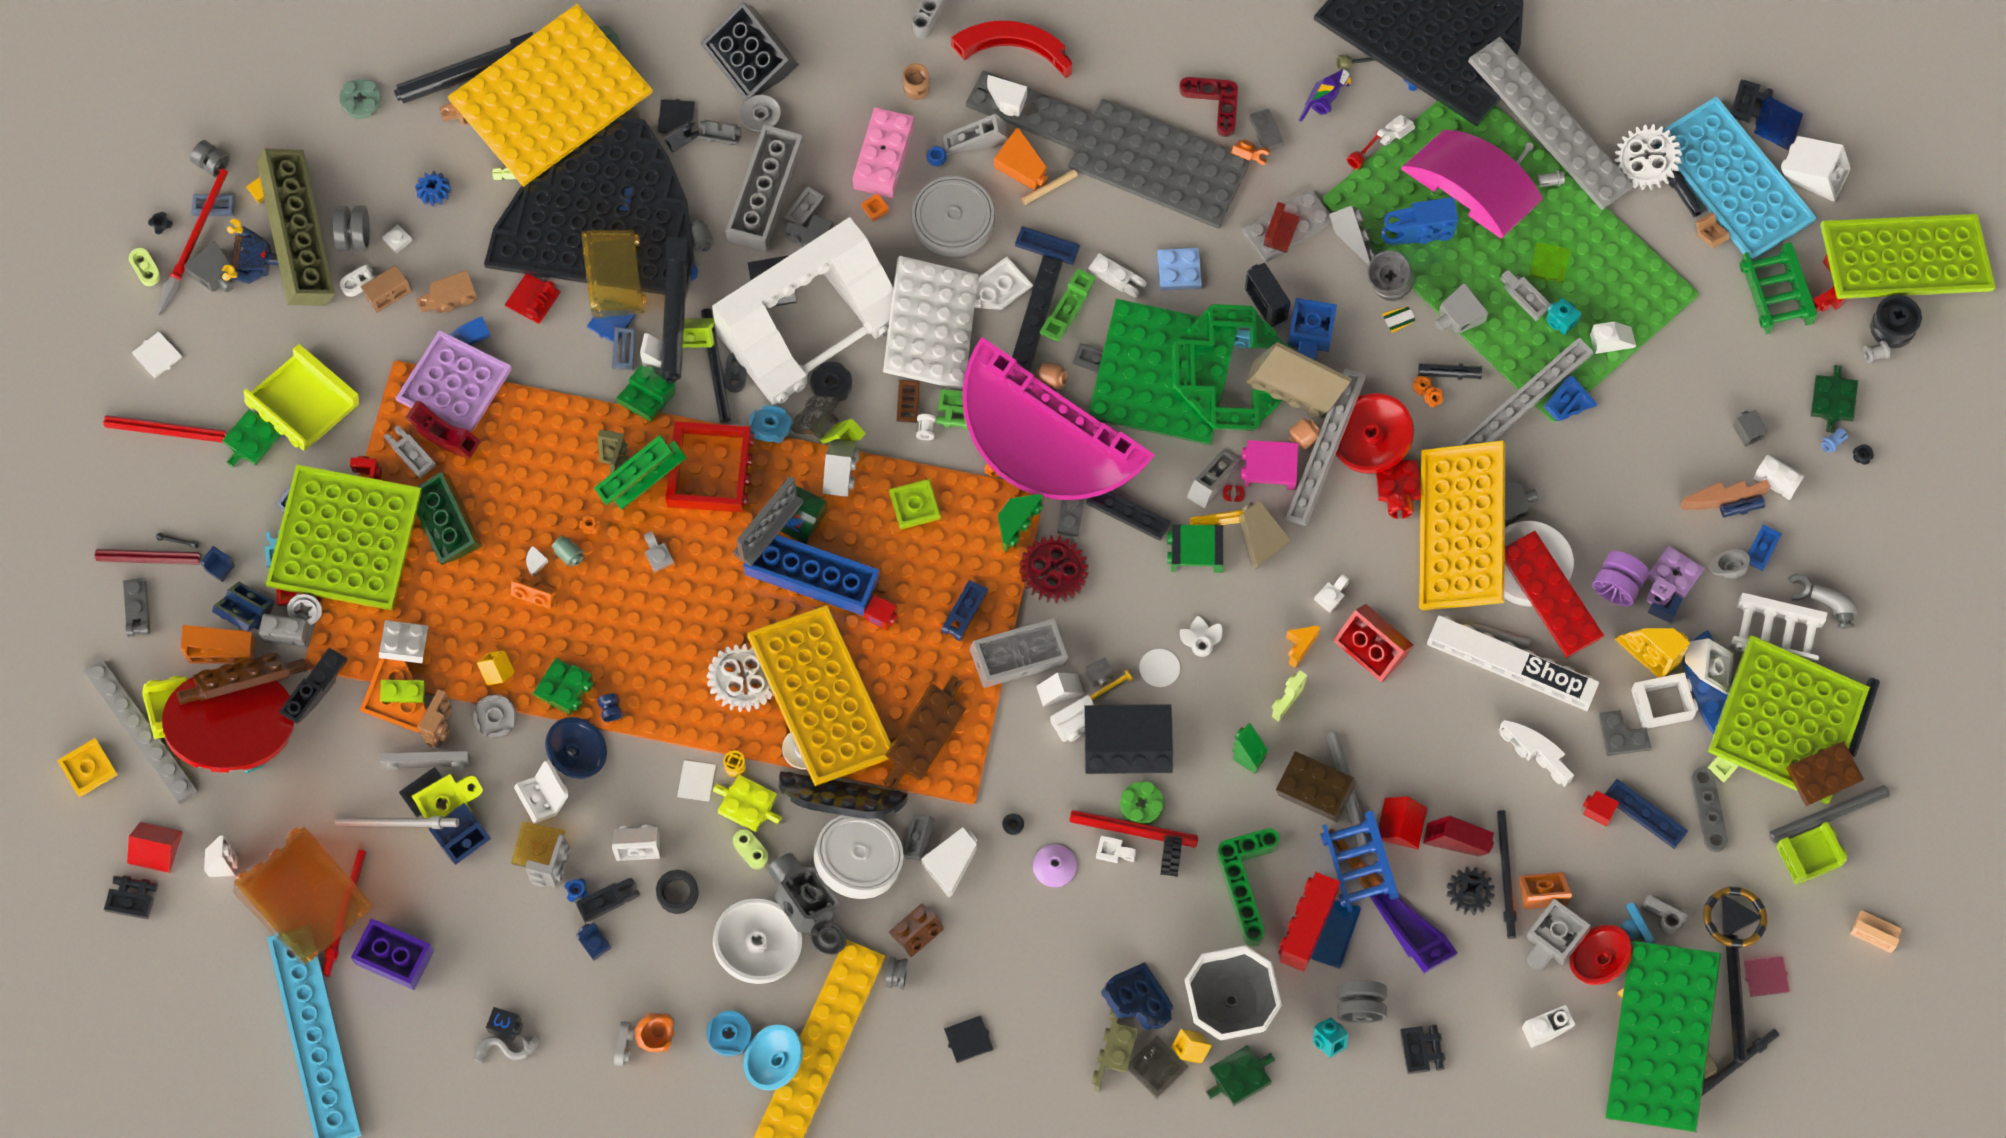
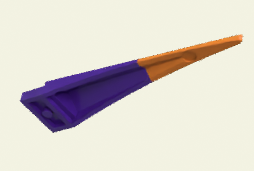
M1343 839L1334 841L1341 852L1351 849ZM1358 856L1346 859L1352 870L1367 866ZM1375 873L1358 878L1365 889L1380 885L1382 882ZM1384 893L1370 897L1408 957H1412L1423 973L1434 969L1458 954L1442 932L1430 924L1400 897L1391 900L1390 895Z

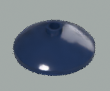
M566 717L554 723L546 735L545 748L548 758L553 766L562 774L575 779H586L594 776L603 768L607 759L606 742L600 731L590 722L577 717Z

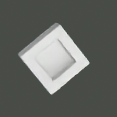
M398 224L382 237L383 241L396 254L412 242V238Z

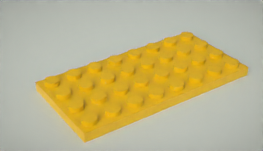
M1504 441L1421 450L1419 608L1421 611L1504 603Z
M827 605L748 632L747 637L815 786L889 760L885 754L890 748L891 743Z

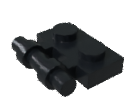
M1741 79L1731 114L1735 119L1748 123L1751 116L1756 118L1755 125L1763 127L1764 121L1767 120L1769 115L1767 112L1768 108L1773 102V90L1767 88L1765 93L1759 92L1760 84ZM1756 101L1761 103L1760 109L1754 107Z
M126 875L122 877L114 876L113 884L119 885V889H109L104 906L105 912L148 920L154 898L146 894L148 891L156 892L158 883H152L148 879H131V876ZM129 887L137 888L138 893L127 892Z
M1437 1025L1429 1026L1430 1034L1425 1035L1423 1026L1400 1029L1407 1074L1429 1072L1430 1062L1435 1063L1436 1071L1445 1069L1444 1061L1446 1059L1445 1054L1442 1053L1440 1044L1442 1037L1441 1033L1438 1032ZM1426 1043L1432 1044L1433 1054H1427Z

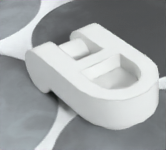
M364 265L342 278L340 287L346 296L353 297L362 293L363 291L360 286L377 277L372 274L373 270L370 265ZM361 277L366 278L364 281H360Z

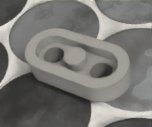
M621 1021L614 1065L624 1066L625 1062L630 1060L631 1049H628L629 1040L633 1041L635 1028L631 1027V1022Z

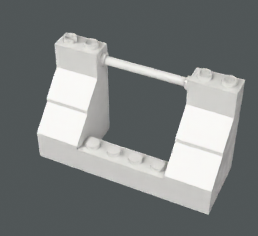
M849 217L712 305L716 334L730 352H733L742 367L744 366L748 375L772 405L781 404L791 394L800 392L806 387L809 371L866 334H871L875 339L888 334L893 287L867 238ZM818 274H824L863 324L860 329L805 365H798L789 352L779 331L776 329L766 308H771L781 298L792 295L795 289L801 285L809 284L812 278Z

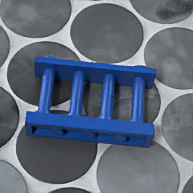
M1373 810L1365 813L1366 820L1362 821V824L1329 833L1325 824L1322 825L1324 833H1320L1323 845H1328L1337 877L1340 881L1342 894L1338 895L1342 907L1346 906L1348 912H1353L1350 902L1377 894H1389L1391 900L1399 898ZM1366 832V834L1371 833L1372 840L1368 841V844L1335 853L1332 841ZM1372 852V854L1377 853L1379 860L1375 861V864L1341 874L1339 861ZM1377 872L1378 874L1383 873L1385 881H1382L1380 885L1347 894L1344 882Z

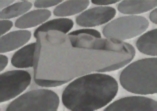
M1351 205L1329 214L1335 234L1361 259L1369 264L1376 253L1373 248H1370L1368 242L1370 235L1368 230L1363 227L1362 221H1364L1361 210Z

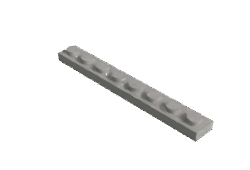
M1580 338L1576 339L1457 443L1456 446L1494 442L1589 359L1594 351Z
M1344 370L1343 374L1352 378L1351 382L1326 415L1287 513L1286 520L1288 522L1307 527L1366 379L1364 373Z
M101 659L84 671L178 803L181 804L198 792L160 738L154 739L150 724L105 662Z

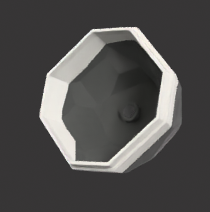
M1246 945L1201 954L1184 980L1194 1024L1219 1040L1265 1032L1282 1007L1272 962ZM1233 998L1235 1003L1231 1005L1227 1000Z

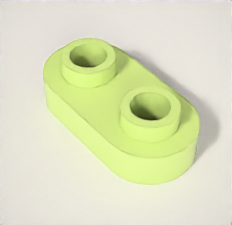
M143 248L132 250L129 254V262L142 284L146 286L157 284L160 280V272L148 251ZM144 259L143 262L138 263V260Z
M739 830L735 833L733 844L738 853L751 868H764L768 864L769 856L763 845L749 830ZM746 837L748 840L745 843H741L740 839ZM757 853L761 854V858H759V859H754V858H753V856H754L755 854H757Z

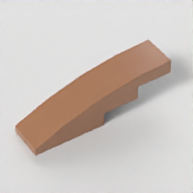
M1767 479L1750 487H1747L1744 480L1728 488H1725L1722 482H1719L1685 497L1680 507L1682 510L1720 508L1722 504L1736 502L1742 498L1749 499L1759 495H1766L1771 486Z

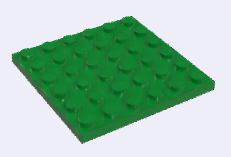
M1116 298L1088 414L1100 422L1211 446L1214 429L1173 387L1172 344L1199 316ZM1214 326V345L1211 347L1194 346L1195 386H1215L1216 407H1220L1238 327Z

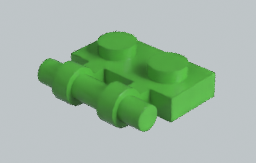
M941 389L938 411L946 412L945 417L937 416L936 424L944 425L947 428H951V426L963 427V430H968L965 416L964 419L952 418L953 413L964 414L963 391Z

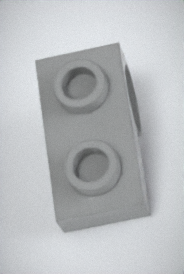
M1647 895L1641 906L1642 909L1661 918L1660 928L1669 935L1675 934L1682 927L1688 916L1680 907L1670 906L1656 895ZM1666 919H1674L1676 926L1669 925Z

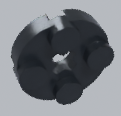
M825 362L816 371H813L810 378L811 390L819 401L826 403L844 401L848 398V394L852 389L851 373L844 368V365L838 362ZM833 378L837 384L829 386L826 382Z

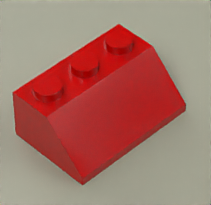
M1367 604L1362 605L1353 612L1333 640L1380 682H1383L1414 646Z

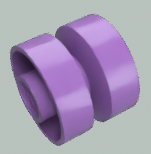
M1611 551L1608 553L1602 565V570L1598 572L1592 586L1601 597L1609 602L1620 606H1632L1639 594V588L1643 586L1649 575V570L1643 562L1634 556L1621 551Z

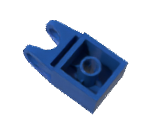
M1454 198L1412 203L1410 208L1389 212L1384 219L1383 241L1389 245L1426 244L1433 240L1447 241L1454 238L1458 222ZM1392 217L1399 219V221L1391 224L1388 220ZM1386 232H1396L1398 236L1390 239L1386 236Z

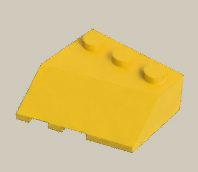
M1643 628L1619 635L1614 639L1657 678L1669 676L1680 665L1690 645L1687 636L1682 632L1676 631L1674 628Z

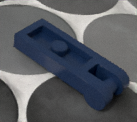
M969 580L946 619L941 632L946 635L949 633L954 636V639L961 641L985 599L988 589ZM954 621L961 624L959 628L952 626Z

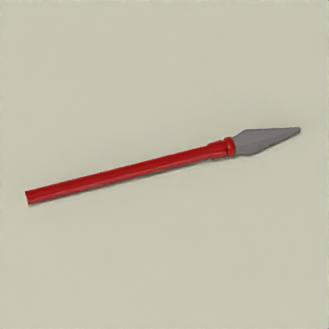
M224 169L220 170L181 257L172 273H170V278L164 283L157 315L162 313L178 291L179 281H181V276L185 270L184 265L192 253L228 174V171Z

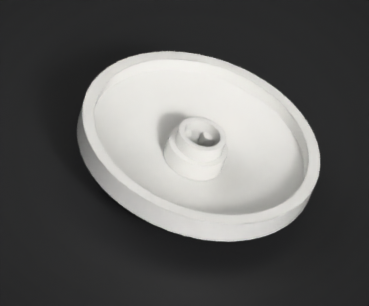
M746 899L731 905L719 917L713 934V948L719 963L729 974L748 983L763 984L776 981L792 970L801 952L802 935L801 932L796 931L779 904L765 899Z

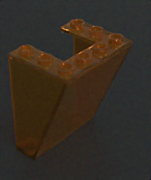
M303 826L301 829L296 827L288 833L285 847L281 850L276 848L268 855L270 859L264 864L259 862L248 873L246 870L240 873L235 878L233 893L305 967L370 912L374 905Z

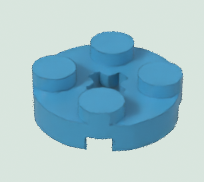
M775 405L762 406L761 410L757 411L756 409L752 412L749 426L751 434H755L754 439L781 443L791 431L792 420L783 408Z
M723 1011L712 1019L707 1026V1040L711 1049L722 1056L742 1054L751 1041V1027L744 1016L738 1012ZM728 1028H732V1032L735 1033V1036H732L731 1039H727L723 1035V1032H727Z

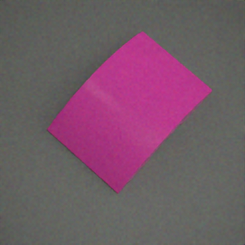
M1442 130L1401 168L1433 192L1440 188L1470 209L1469 217L1501 239L1543 199L1532 179L1510 156L1491 143L1460 131Z

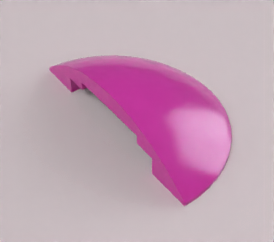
M981 337L974 348L965 372L962 400L964 416L971 439L986 463L1007 482L1030 494H1041L1044 498L1056 500L1087 499L1105 494L1124 485L1139 474L1153 459L1155 454L1121 431L1118 433L1105 423L1099 422L1036 379L1033 374L1018 365L1014 358Z

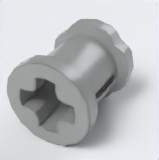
M1884 340L1877 345H1865L1863 347V354L1866 362L1869 364L1876 359L1890 358V349Z

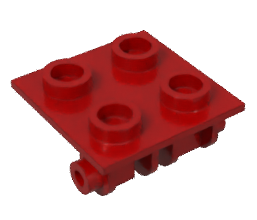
M525 274L504 306L540 325L561 291L555 288V284L550 280L546 283L532 275Z

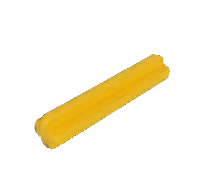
M1243 510L1195 516L1190 517L1189 523L1190 525L1240 523L1239 516L1244 512Z

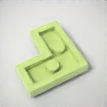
M1301 670L1296 676L1294 674L1290 676L1286 682L1287 687L1284 690L1286 694L1282 699L1278 698L1272 705V718L1278 722L1304 690L1307 675Z

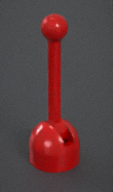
M1376 131V136L1361 152L1355 151L1347 157V163L1353 169H1359L1365 161L1364 154L1378 138H1382L1377 135L1378 131Z

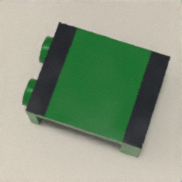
M1172 524V531L1167 532V544L1171 545V552H1167V564H1171V572L1176 571V566H1213L1214 573H1222L1223 525Z

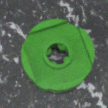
M1136 782L1129 785L1122 792L1120 810L1127 821L1150 825L1160 817L1164 799L1160 790L1151 782ZM1139 799L1147 801L1145 804L1146 808L1142 809L1141 806H1136Z

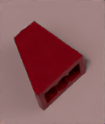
M1449 815L1427 823L1423 844L1480 857L1489 854L1492 850L1494 832Z

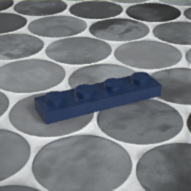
M1618 779L1614 781L1604 794L1618 801L1617 808L1674 850L1688 832L1687 829Z

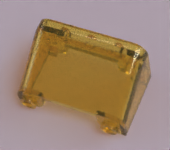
M634 230L582 231L589 301L594 318L645 313L644 306H647L646 293L642 294L640 289L636 246H640L639 234H635Z

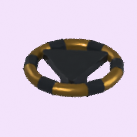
M1725 887L1714 892L1708 898L1703 909V921L1709 934L1717 942L1731 948H1744L1756 943L1762 938L1767 928L1768 917L1764 904L1754 893L1744 888ZM1727 895L1747 898L1752 902L1759 915L1727 897ZM1720 898L1722 934L1718 932L1711 919V911ZM1759 921L1758 927L1750 937L1746 939L1727 938V936Z

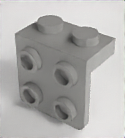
M563 834L558 836L549 865L530 860L527 861L525 869L533 885L538 887H545L547 885L556 888L557 881L561 882L564 873L562 866L564 861H568L570 855L568 842Z

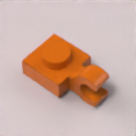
M1239 139L1231 153L1249 161L1253 159L1259 164L1265 165L1267 159L1262 158L1261 154L1269 155L1271 150L1266 147L1258 149L1252 142Z

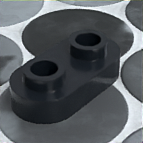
M732 352L727 357L724 383L728 391L737 393L745 387L747 371L742 365H734L737 359ZM733 380L739 381L737 385L731 384Z

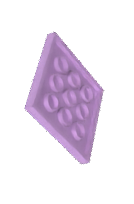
M439 330L396 396V400L410 408L413 407L416 401H421L445 422L458 428L468 429L472 433L511 372L512 367Z

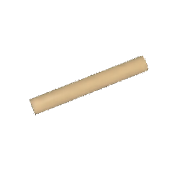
M1073 169L1024 196L1021 200L1024 205H1027L1078 175Z

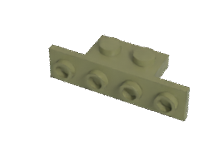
M1112 1009L1109 1020H1112L1111 1028H1106L1103 1041L1107 1042L1105 1050L1100 1049L1097 1060L1101 1065L1099 1071H1094L1092 1083L1095 1084V1091L1097 1092L1100 1090L1105 1068L1127 1074L1138 1033L1136 1028L1118 1024L1119 1018L1115 1016Z

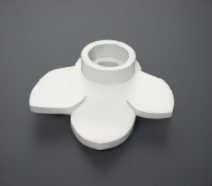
M1199 616L1194 619L1190 629H1180L1181 641L1191 647L1193 653L1199 657L1208 656L1212 652L1213 645L1219 643L1222 638L1221 624L1209 627ZM1203 644L1206 646V648L1204 650H1201L1198 648V646Z

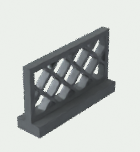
M791 476L787 478L736 540L737 548L733 554L751 567L803 504V500L797 496L795 479Z

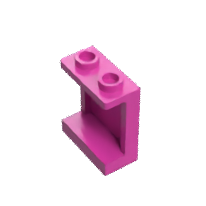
M1247 440V446L1242 447V460H1246L1245 467H1241V479L1245 480L1244 486L1249 487V483L1287 485V490H1295L1298 443Z

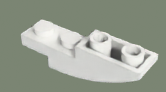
M1506 720L1501 723L1499 728L1500 735L1505 741H1510L1515 746V751L1519 756L1525 757L1528 761L1536 756L1538 764L1543 768L1546 767L1551 772L1554 781L1558 784L1561 783L1564 787L1572 781L1574 775L1561 762L1565 753L1558 746L1526 726Z

